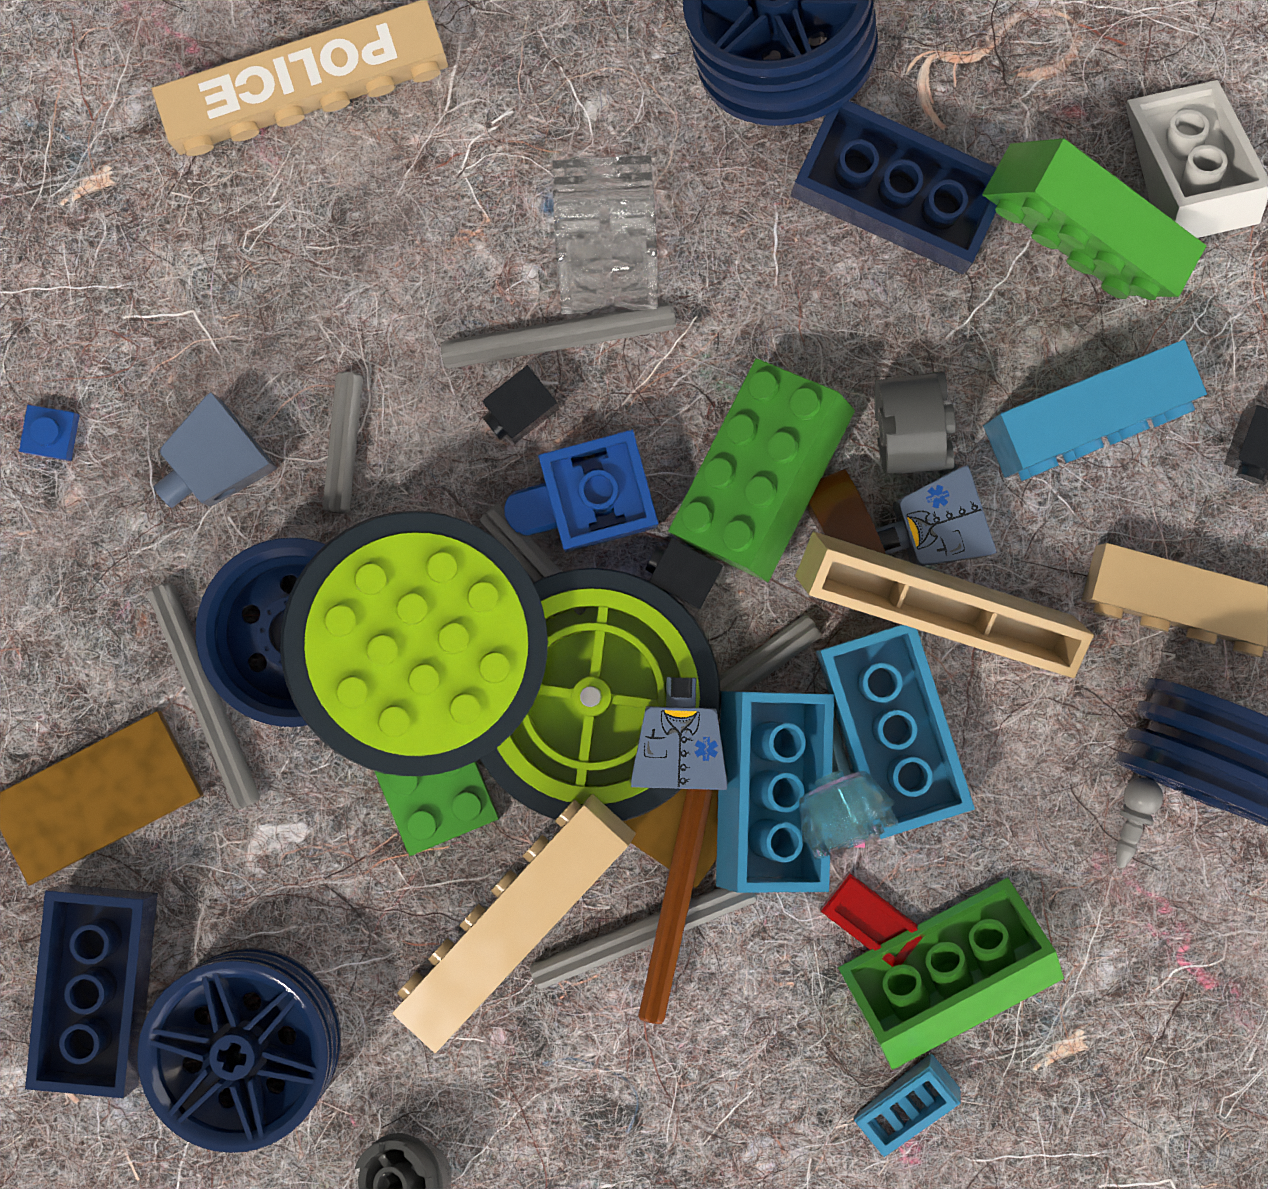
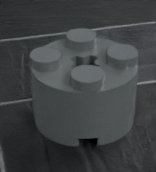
M945 372L887 377L875 381V421H878L880 434L877 442L884 474H905L954 468L953 445L951 440H947L946 434L955 433L956 421L953 404H943V401H946L948 398Z

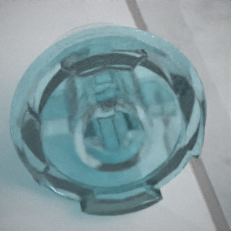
M842 770L828 774L815 781L816 789L799 799L802 843L808 842L816 860L831 855L830 849L836 847L838 849L846 847L850 849L885 833L883 827H893L899 824L891 807L895 802L866 771H859L844 776Z

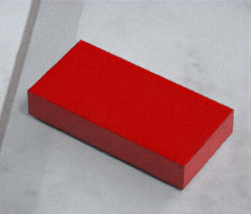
M850 872L845 875L820 908V912L870 950L876 951L882 948L881 944L907 930L911 933L919 930L916 928L918 925ZM920 935L906 943L896 957L888 953L882 959L892 967L902 965L923 936Z

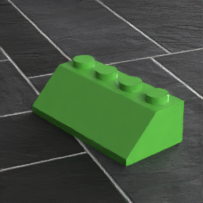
M1008 877L918 924L916 928L919 930L913 933L907 930L881 944L882 948L876 951L871 949L838 967L892 1070L1064 979L1056 950ZM920 935L923 936L902 965L892 967L882 959L888 953L896 957L906 943Z

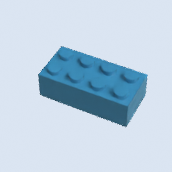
M1184 339L1000 413L983 425L1004 478L1018 473L1021 481H1024L1059 466L1056 457L1062 455L1065 463H1069L1103 448V438L1107 437L1109 444L1113 445L1150 429L1147 422L1150 419L1155 428L1193 412L1195 407L1192 401L1207 395V392Z
M899 624L815 651L828 693L834 694V712L861 796L866 803V812L875 836L884 839L975 810L917 629Z
M721 691L720 737L727 790H718L717 887L736 893L829 892L834 694Z

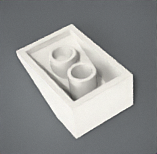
M1218 80L1127 100L1126 109L1149 201L1152 205L1196 238L1260 224L1268 201V176Z

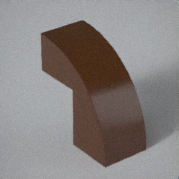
M846 469L821 478L807 505L810 517L819 532L886 554L867 508Z

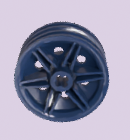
M683 0L684 18L698 75L704 90L711 100L725 112L747 122L768 126H785L808 122L829 114L849 101L861 89L869 78L877 59L878 31L874 0ZM821 37L827 38L823 43L819 44Z
M278 538L253 545L230 559L216 573L202 597L196 619L195 633L198 656L203 671L215 691L224 701L238 712L253 720L280 727L308 726L291 698L282 668L280 652L281 627L290 594L282 590L281 582L288 575H294L298 578L308 562L325 545L324 543L305 538ZM248 605H255L260 610L258 621L252 624L247 623L243 618V610ZM254 653L263 654L267 660L266 668L261 672L252 670L249 665V659Z
M1149 678L1145 690L1152 694L1150 702L1139 701L1135 710L1143 721L1149 725L1147 729H1127L1124 739L1132 744L1129 753L1119 751L1114 761L1195 801L1268 827V716L1197 689L1162 679Z
M243 948L220 953L203 961L174 981L163 991L151 1007L144 1021L138 1044V1072L144 1094L158 1118L172 1132L191 1144L207 1150L226 1153L248 1152L266 1147L284 1138L299 1126L330 1085L336 1072L341 1051L340 1021L335 1004L323 983L313 972L295 959L282 953L260 948ZM249 992L258 994L261 998L260 1008L247 1007L244 1003L245 994ZM208 1006L211 1023H202L197 1019L196 1011L199 1007ZM290 1026L295 1030L296 1041L294 1043L287 1044L283 1042L280 1031L282 1027ZM234 1043L242 1046L239 1053L246 1054L240 1062L232 1060L234 1052L227 1051ZM186 1056L203 1061L202 1068L197 1072L186 1070L184 1067ZM268 1078L284 1079V1089L278 1093L271 1091L267 1083ZM227 1087L230 1088L235 1105L231 1107L224 1106L220 1101V1093Z

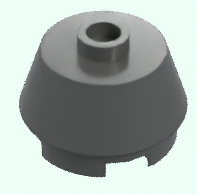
M393 1133L381 1137L363 1152L355 1166V1169L360 1168L358 1176L359 1189H451L450 1166L441 1150L429 1142L408 1134Z

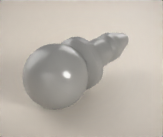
M1134 779L1124 790L1123 797L1126 807L1121 809L1120 815L1128 820L1124 822L1120 835L1121 840L1118 841L1116 847V863L1119 868L1126 867L1137 850L1136 844L1139 843L1143 832L1142 825H1153L1154 820L1151 815L1156 813L1163 803L1162 789L1152 779Z

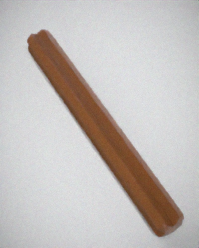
M687 789L638 1014L639 1019L647 1023L662 1024L665 1020L713 790Z

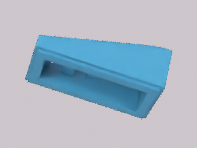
M930 1054L914 1065L854 1116V1121L883 1157H885L960 1105L961 1090L934 1055ZM929 1080L939 1092L937 1097L925 1085L926 1081ZM912 1091L926 1105L921 1110L908 1095ZM898 1103L910 1119L904 1122L892 1105ZM881 1113L896 1130L891 1135L886 1132L875 1118Z

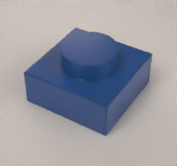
M27 405L19 452L72 461L80 415L75 412Z

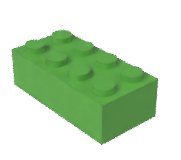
M1065 138L1010 143L982 194L997 205L995 208L997 214L1013 223L1025 225L1033 231L1031 234L1033 240L1047 248L1061 251L1068 256L1066 262L1069 266L1081 273L1094 275L1102 281L1101 288L1105 292L1119 299H1127L1128 296H1140L1148 300H1155L1156 297H1179L1207 246Z
M756 358L668 532L688 546L768 583L855 409L838 391Z

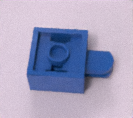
M633 429L538 455L545 483L514 491L508 496L504 506L505 518L509 526L518 534L529 536L558 528L565 553L657 529L659 525ZM595 454V458L587 460L583 459V457Z

